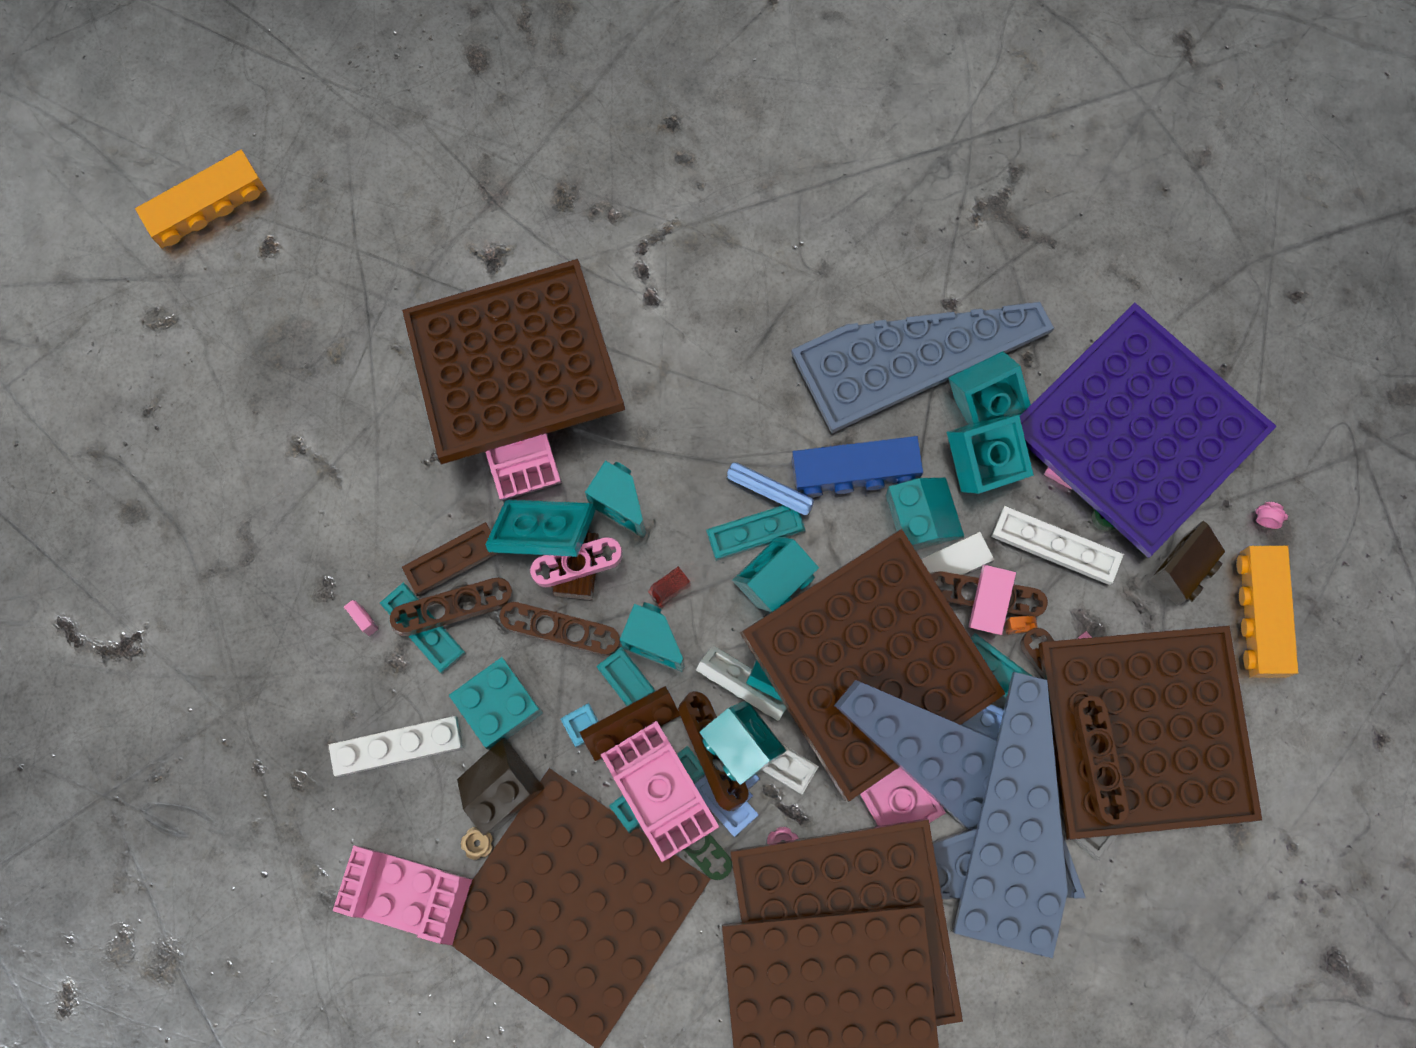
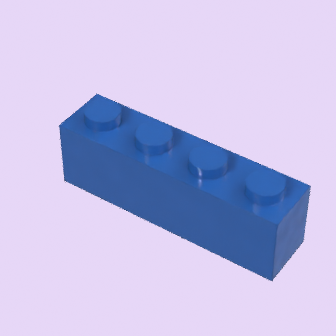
M918 436L792 451L795 489L811 498L823 495L822 492L835 490L836 494H846L853 492L854 488L866 487V490H878L884 488L885 484L907 482L921 478L923 474Z

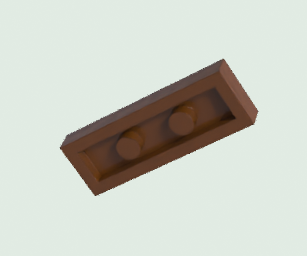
M485 522L402 566L415 594L420 596L498 554L488 552L485 544L491 533L488 524Z
M664 686L580 731V735L593 759L597 761L602 758V753L625 741L655 721L662 726L679 717L680 714L669 691Z

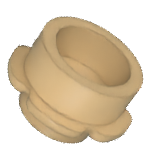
M472 827L462 837L461 848L470 859L478 860L480 857H487L493 848L491 845L493 837L491 833L483 836L477 827ZM476 840L480 841V845L478 847L474 844Z

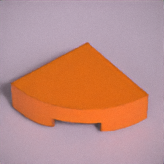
M1034 616L1009 617L1004 623L1006 634L1008 633V635L1025 633L1033 628H1038L1037 620Z

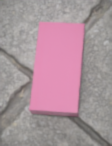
M982 565L969 628L1002 635L1016 572Z

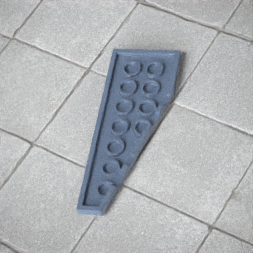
M1034 302L1003 306L1000 309H974L970 312L957 314L955 312L907 317L905 320L887 322L886 320H880L863 325H858V323L847 324L792 349L791 354L831 433H834L949 380L948 377L1002 351L1008 353L1051 333L1054 327L1041 303Z
M1012 672L953 932L966 937L1053 958L1068 889L1048 683L1045 679Z

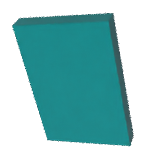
M505 500L485 544L488 552L578 557L595 514L594 504Z

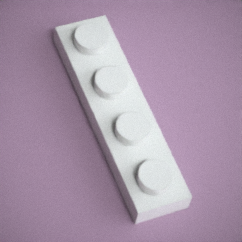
M1006 506L1003 507L991 536L1108 585L1113 583L1124 555Z
M456 716L328 744L335 777L463 749Z

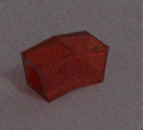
M678 566L666 576L653 583L648 592L660 607L688 588L691 583Z

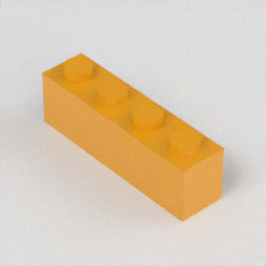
M241 149L136 207L135 210L151 238L162 249L166 246L175 245L182 237L193 231L202 230L212 220L230 214L237 206L257 199L262 192L266 191V188Z
M1248 546L1240 552L1236 563L1238 574H1242L1239 602L1241 606H1244L1245 615L1241 622L1242 636L1246 637L1247 650H1245L1243 656L1244 667L1249 670V678H1288L1298 674L1288 546Z

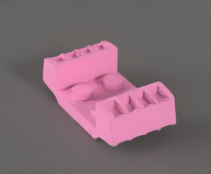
M547 434L486 451L491 473L501 501L562 483Z
M657 721L601 754L612 777L662 862L719 828L718 823Z
M353 845L333 911L416 934L418 938L435 943L453 945L472 879Z

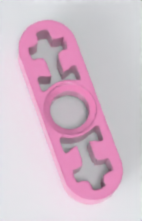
M601 538L582 544L579 554L585 557L586 564L579 571L569 569L567 562L571 556L544 555L534 560L530 573L533 580L539 586H555L616 567L622 559L621 547L613 538ZM604 546H609L610 550L616 549V552L612 554V560L606 561L605 557L601 556L595 558L597 565L592 566L588 550L592 549L595 556L603 553ZM561 559L562 567L566 572L565 575L561 576V572L558 569L550 572L549 579H544L542 575L537 576V573L542 571L541 565L547 564L549 568H555L559 566L556 560Z

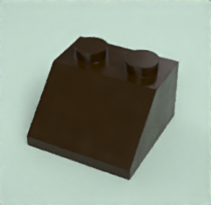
M1202 521L1186 533L1148 581L1177 605L1182 604L1187 599L1192 602L1203 590L1204 587L1200 583L1206 575L1211 578L1223 564L1219 559L1225 553V550L1210 526L1205 521Z
M502 738L457 779L463 810L483 836L502 827L545 789L506 738Z

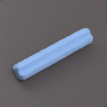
M733 462L728 469V479L803 515H808L813 507V498L737 462Z

